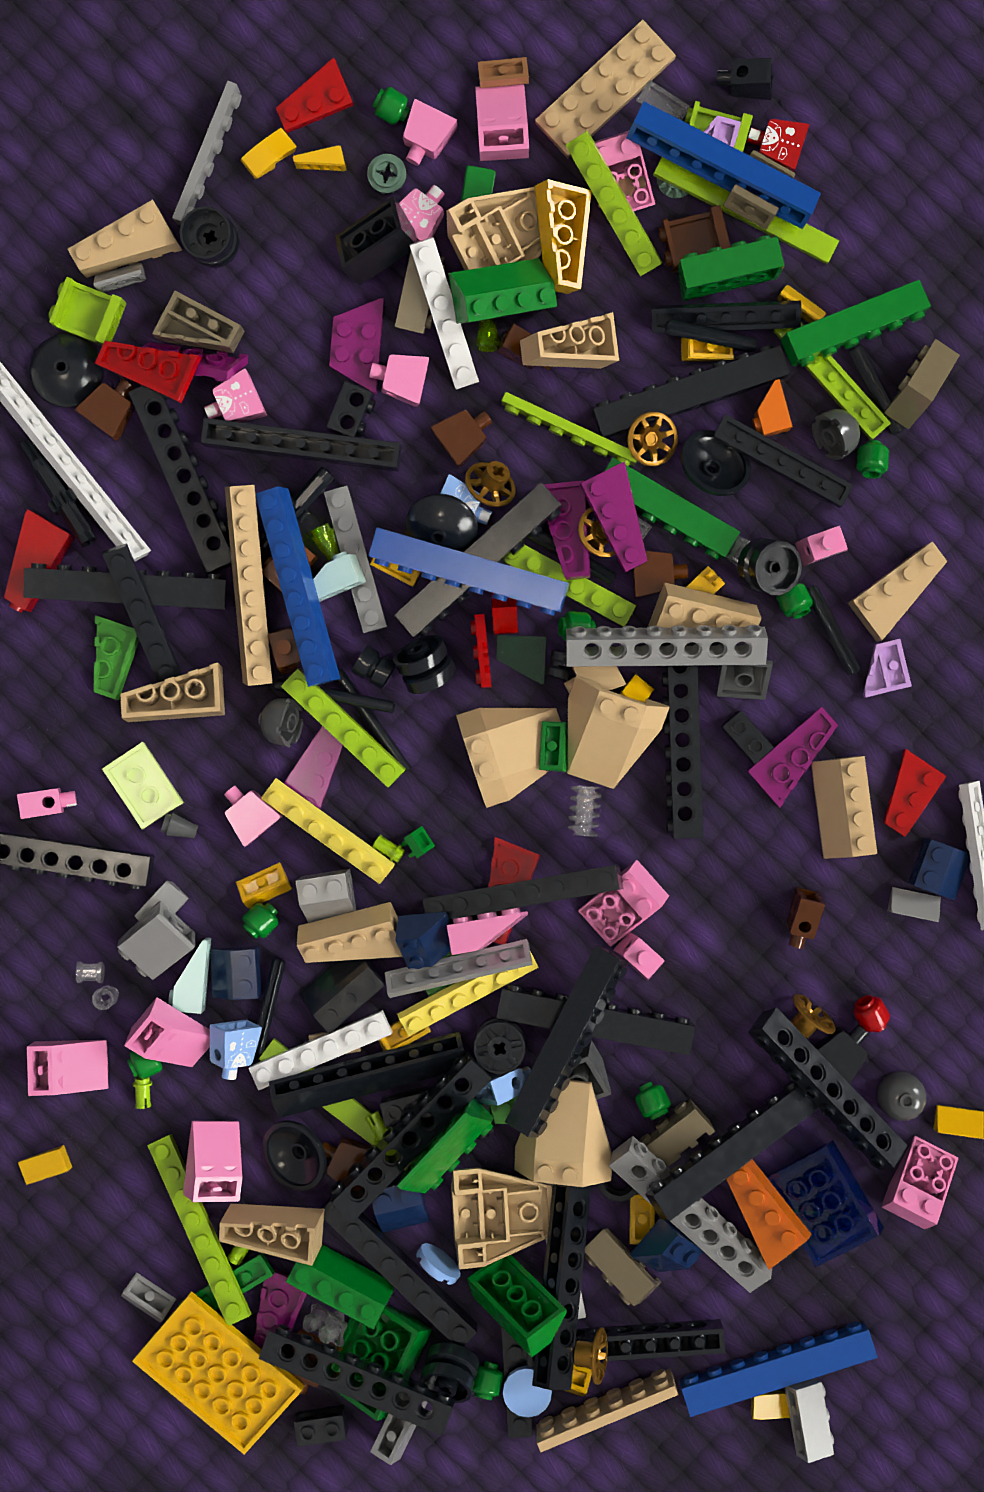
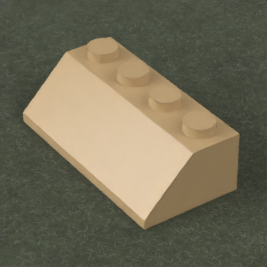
M865 756L812 762L811 769L823 858H847L877 854Z

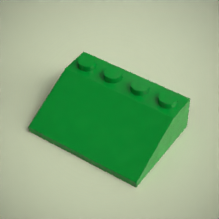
M473 1098L406 1167L397 1187L401 1190L424 1194L430 1188L435 1190L444 1180L441 1176L447 1170L451 1173L460 1163L458 1158L463 1153L468 1155L477 1143L474 1141L481 1134L484 1137L492 1129L493 1125L491 1122L494 1116Z
M387 1304L374 1330L350 1318L338 1346L343 1348L342 1352L345 1354L347 1352L359 1356V1360L367 1363L375 1362L381 1365L383 1370L390 1373L393 1371L399 1372L408 1380L432 1329L414 1316ZM334 1363L331 1369L335 1372H340L339 1365ZM353 1373V1377L355 1380L359 1382L363 1381V1377L360 1373ZM376 1382V1387L380 1391H386V1386L382 1382ZM339 1393L376 1421L386 1419L388 1413Z

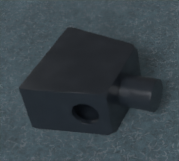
M772 58L732 60L731 70L717 71V86H730L733 97L771 100L773 85Z
M857 1025L849 1035L838 1027L833 1034L827 1035L814 1047L850 1084L868 1056V1052L860 1044L869 1034L860 1025Z

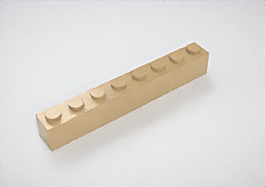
M255 486L225 487L243 683L247 686L272 683Z

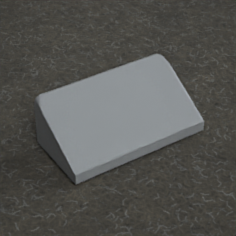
M136 263L95 276L93 284L98 291L104 293L145 281L146 276L142 263Z
M166 881L134 917L140 921L160 901L173 913H176L189 898L173 882Z
M892 887L887 911L939 922L941 897Z
M137 1272L121 1294V1297L160 1323L176 1301V1298Z

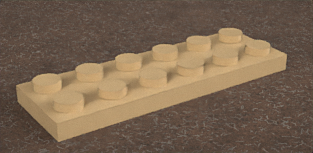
M642 20L535 119V124L569 158L571 154L565 146L567 143L587 130L592 137L674 61L676 55L648 24Z
M670 1368L667 1370L659 1369L643 1380L641 1378L635 1379L629 1383V1386L622 1389H611L605 1396L598 1399L597 1397L590 1398L579 1407H568L555 1417L547 1416L541 1419L536 1424L537 1445L540 1452L677 1396L678 1392Z

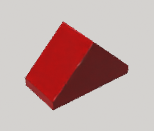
M508 597L505 602L492 598L494 634L518 633L516 599Z

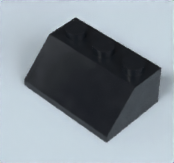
M394 196L335 235L341 268L359 286L393 265V263L405 255L411 253L409 245L417 242L415 230Z
M368 959L336 961L301 991L300 995L313 1016L330 1034L386 984V980Z

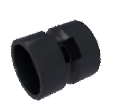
M367 645L356 661L352 673L363 679L369 677V683L382 690L396 666L392 659L387 656L380 657V653Z

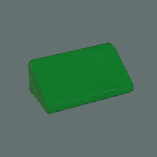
M466 166L461 202L467 198L492 194L496 171Z
M542 721L539 770L566 772L568 723Z

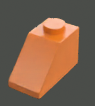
M780 379L774 380L754 414L755 418L752 419L754 430L766 437L789 431L793 427Z

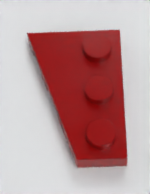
M332 58L276 107L286 134L354 106L335 58Z
M477 614L474 615L475 620L470 621L471 634L477 637V645H473L474 660L479 659L480 668L475 669L476 684H481L482 689L492 688L485 615Z
M904 749L902 762L896 775V783L883 823L906 837L947 776L909 750Z

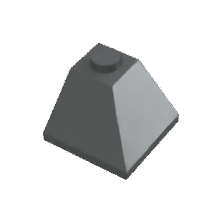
M591 1040L589 1045L584 1047L580 1055L581 1061L573 1069L569 1078L575 1081L591 1082L597 1100L611 1095V1089L603 1058Z

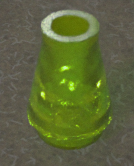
M495 318L480 320L476 338L478 350L481 352H494L500 344Z
M329 523L311 530L312 540L324 554L327 561L332 560L334 555L339 554L333 527L330 528Z

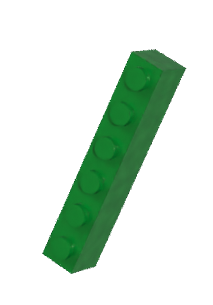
M917 280L789 331L782 337L781 343L791 366L800 364L801 367L813 363L818 356L823 355V358L835 354L838 348L845 346V349H849L859 344V340L863 338L871 340L881 335L883 330L889 329L891 332L902 327L903 322L911 320V323L919 321L925 317L924 313L931 307V304L920 280Z
M612 458L606 470L622 462ZM626 465L635 509L643 513L641 516L651 523L655 521L664 525L662 529L671 535L680 534L685 537V543L694 548H697V546L702 547L706 550L705 554L714 560H718V558L723 560L727 556L740 531Z

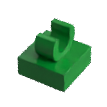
M423 826L404 837L405 840L401 844L402 847L407 844L412 850L408 855L410 858L414 856L419 858L435 847Z

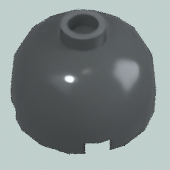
M832 409L814 418L816 422L812 424L813 438L819 449H822V446L828 452L825 456L829 459L840 460L849 455L858 445L860 439L859 423L847 411Z
M294 698L274 699L264 707L259 715L258 723L265 739L275 745L292 747L290 744H296L301 735L303 719H299V711H303V708Z
M893 1071L886 1074L880 1085L877 1086L876 1101L879 1108L888 1117L898 1121H909L918 1117L923 1112L927 1103V1093L923 1083L915 1075L906 1071Z

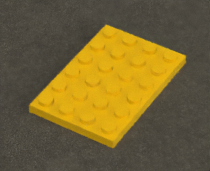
M192 1291L132 1361L244 1455L305 1386L288 1371L260 1360L259 1356L262 1349L233 1325L229 1326L220 1314Z

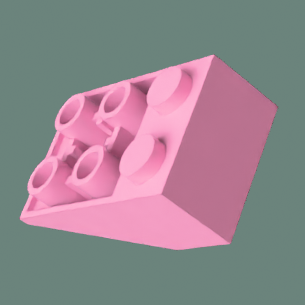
M524 84L489 88L475 87L480 161L529 158Z
M629 131L595 141L617 183L619 179H625L624 176L633 179L631 184L635 186V189L632 192V196H625L633 211L655 205L641 147L626 138ZM631 168L636 171V174L633 176L630 174ZM640 176L644 177L646 183L644 188L639 186L638 178Z
M635 860L621 872L624 889L598 893L578 910L610 947L659 910L669 897L638 860Z
M519 907L502 910L501 916H497L496 912L477 915L478 920H473L472 916L453 919L454 924L447 925L452 955L486 948L526 917L528 912H521Z
M156 997L132 1026L124 1046L145 1059L193 1067L210 1047V1029Z
M107 1040L36 1041L28 1045V1096L58 1095L108 1089Z
M192 1121L183 1194L192 1202L239 1201L242 1184L239 1122Z
M914 1136L888 1186L881 1207L923 1229L937 1225L958 1157Z

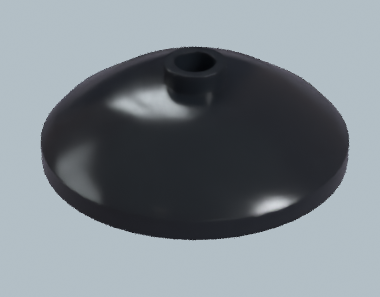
M59 334L46 339L37 347L30 361L29 373L35 391L41 398L54 406L70 408L80 405L101 385L103 367L95 364L99 353L87 340L76 335ZM64 363L66 365L65 370L59 371V365Z
M704 430L694 433L686 440L680 454L681 465L688 479L700 490L715 496H730L742 490L750 478L751 466L749 458L712 438L715 431Z
M437 493L424 496L411 506L405 520L406 536L465 552L477 540L478 522L475 514L465 502L452 495ZM435 534L442 535V538L436 537Z
M291 1120L280 1121L268 1129L263 1138L262 1152L264 1161L275 1179L287 1188L297 1191H306L319 1184L325 1175L327 1160L324 1148L318 1137L305 1125Z

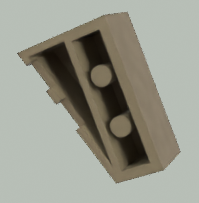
M410 253L395 327L424 334L427 328L431 329L433 318L412 253ZM440 256L443 269H445V265H443L445 257Z
M174 291L152 335L158 341L234 353L245 331L240 324Z
M937 339L930 346L925 344L917 355V358L920 360H915L907 371L910 375H906L899 384L898 388L900 390L885 411V414L909 430L932 403L960 355Z
M691 1099L687 1102L682 1101L679 1103L671 1117L668 1119L665 1117L660 1120L656 1125L657 1129L649 1135L647 1133L639 1140V1142L646 1145L652 1154L660 1158L667 1167L681 1157L680 1154L689 1146L694 1148L698 1145L696 1140L705 1132L709 1136L715 1132L710 1120Z
M608 1228L603 1229L585 1247V1253L587 1254L585 1259L594 1268L598 1266L603 1272L602 1278L610 1286L615 1285L618 1288L620 1298L627 1305L632 1304L636 1306L642 1303L662 1283L657 1277L653 1279L644 1269L646 1266L631 1257L629 1249Z

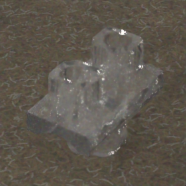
M316 1303L312 1305L310 1314L304 1317L302 1327L308 1333L312 1331L318 1333L320 1341L324 1344L331 1342L337 1347H341L344 1345L343 1335L348 1323L344 1321L345 1316L339 1311L331 1313Z

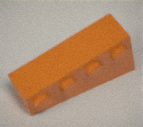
M753 1159L726 1178L769 1270L804 1244L812 1235Z

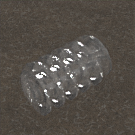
M579 785L571 787L572 791L577 792V795L570 797V800L576 802L577 805L569 807L570 810L576 812L575 815H571L568 818L575 822V824L568 826L569 830L574 831L573 835L598 836V833L591 829L599 827V823L592 819L600 816L593 809L600 807V803L595 802L594 799L601 798V794L596 792L595 789L602 787Z

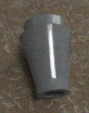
M166 813L160 832L166 833V836L194 839L198 825L175 813H172V815Z

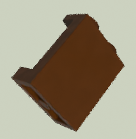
M721 205L711 207L709 212L672 221H668V218L663 219L661 228H658L660 242H665L667 250L664 252L665 263L667 267H671L672 273L678 272L679 261L686 254L696 252L698 255H701L714 247H721L722 249L731 248Z

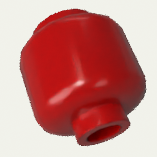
M866 995L855 1003L853 1014L859 1025L866 1032H881L886 1028L890 1019V1013L881 998Z

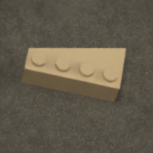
M933 542L928 543L848 602L876 642L882 641L947 563V560Z
M664 582L649 626H659L661 628H672L676 625L684 627H698L700 625L710 627H722L724 625L747 627L749 625H759L761 615L757 605Z

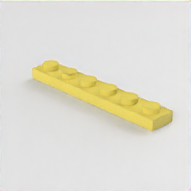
M275 778L261 799L377 883L380 884L394 867L395 863L391 862L277 778Z
M531 953L533 965L454 983L398 1013V1018L408 1036H411L539 967Z

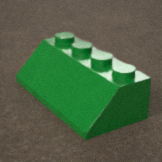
M769 235L757 238L756 242L746 244V241H740L732 244L731 248L726 249L714 247L701 255H698L696 252L684 255L678 264L682 301L778 279L785 266L778 236L770 238Z
M539 258L448 273L457 324L557 307L554 281Z
M324 1245L321 1246L312 1266L296 1262L286 1281L287 1284L373 1330L395 1289L384 1277Z
M512 1255L482 1267L467 1278L475 1300L531 1358L552 1342L567 1311Z

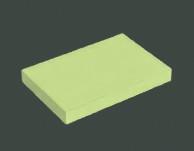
M141 742L102 768L142 830L184 803L144 742Z

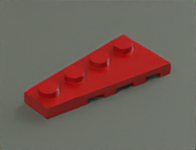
M104 341L95 364L182 403L202 357L194 354L188 355L175 351H162L155 348H143L130 344Z
M495 837L488 887L531 880L541 855ZM502 910L495 911L497 916L502 915ZM512 928L494 942L500 945L506 944Z

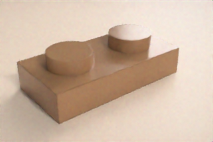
M527 57L478 62L480 88L529 84Z

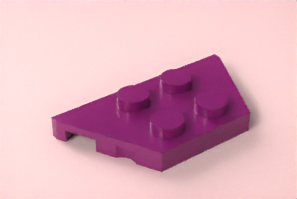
M383 298L333 317L330 368L343 374L349 380L361 385L373 394H377L378 379L370 378L369 376L372 363L379 364L384 313Z

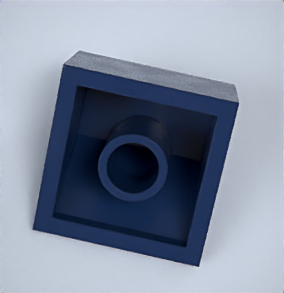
M924 838L908 884L955 900L970 860V854L935 840Z
M446 912L398 916L395 941L408 969L432 967L451 951L447 925H451Z
M259 946L210 949L213 998L230 1000L257 999L262 995Z
M401 1177L394 1179L372 1202L374 1214L382 1233L430 1222L424 1194L401 1190L397 1187Z
M659 1219L630 1255L632 1258L658 1272L689 1269L698 1260L703 1250L674 1224Z

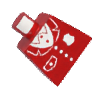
M770 119L765 131L751 127L747 142L760 146L758 153L794 172L810 124Z

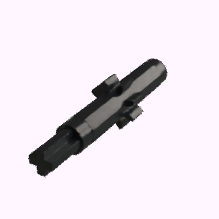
M30 438L20 442L19 446L30 461L34 474L52 500L47 503L52 513H55L56 516L61 514L82 547L94 543L97 537L76 505L80 500L76 497L73 490L65 488L53 467L42 456Z
M322 466L294 497L291 496L297 521L299 520L301 523H304L311 515L307 511L335 479ZM265 530L259 536L261 559L268 551H271Z

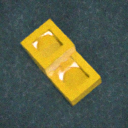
M280 128L247 152L241 158V162L252 176L258 179L273 170L277 162L294 153L297 146L285 131Z

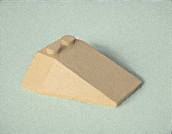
M535 187L467 198L446 210L448 238L464 270L536 259L542 253Z
M576 675L568 697L567 774L614 789L661 731L669 706L646 699L644 703L602 689L598 682Z
M477 708L456 715L486 808L511 800L548 772L539 770L542 721L561 722L556 708Z
M570 1080L568 1087L561 1092L558 1098L559 1103L556 1110L550 1113L546 1121L547 1127L543 1134L539 1135V1137H527L520 1133L515 1146L514 1170L533 1182L586 1187L611 1181L612 1169L609 1167L612 1152L592 1083Z
M481 1168L453 1170L451 1199L458 1268L484 1267L546 1239L548 1236L552 1186Z

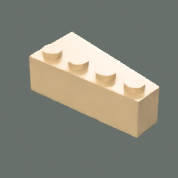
M151 200L68 248V251L79 270L88 278L115 270L117 267L139 263L138 261L154 259L161 257L162 254L182 251V248L159 208Z
M613 312L565 326L543 330L520 340L523 365L601 369L619 361Z
M214 663L208 667L196 669L181 676L171 677L153 685L149 684L121 693L122 719L127 722L225 715L222 666L219 663Z
M391 902L298 926L297 947L305 963L403 957L395 941L398 917Z
M230 1204L220 1222L219 1242L312 1266L322 1246L325 1209Z

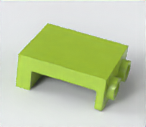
M695 101L694 108H688L685 123H689V125L703 132L717 115L740 121L741 125L734 148L743 152L753 115L743 113L742 118L700 107L699 101Z
M66 277L65 282H62L58 288L59 297L56 305H53L49 311V323L57 329L82 337L103 346L104 341L112 342L127 303L119 296L114 294L110 296Z

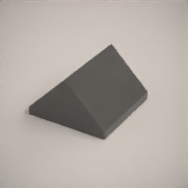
M766 660V665H718L717 697L765 700L773 661Z

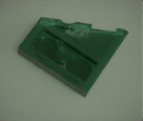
M498 635L496 660L537 683L544 684L546 637Z

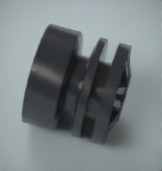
M209 206L197 207L187 213L182 220L179 231L181 243L186 251L204 266L212 268L222 267L231 262L237 255L240 246L239 233L234 224L218 209ZM215 237L217 238V241H216V242H213V241H211V243L209 242V239H210V238H213V239H214Z
M497 1016L486 1019L478 1027L475 1034L474 1054L477 1062L485 1070L494 1074H505L519 1066L525 1055V1036L517 1022L497 1019ZM503 1042L505 1050L499 1049L495 1051V1043L500 1044Z

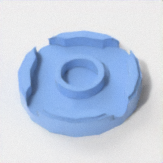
M428 1243L422 1244L417 1250L416 1257L422 1259L420 1261L422 1268L433 1278L441 1282L445 1279L448 1285L454 1284L461 1274L454 1260L443 1250Z
M528 1366L518 1367L510 1372L503 1388L505 1404L510 1411L522 1417L537 1416L546 1410L551 1401L552 1390L532 1386L534 1368Z

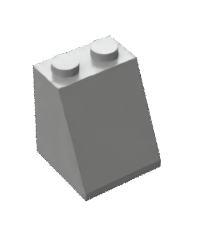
M350 869L305 875L296 880L299 906L308 923L357 911Z
M160 901L118 940V952L125 960L131 959L137 965L136 969L142 976L146 977L148 975L154 980L195 947V932Z

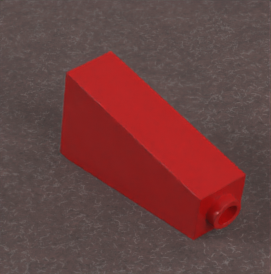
M28 509L24 515L4 598L10 601L9 606L20 613L23 610L32 612L39 600L38 598H23L24 568H31V563L47 564L46 569L56 570L57 565L60 564L75 539V536Z

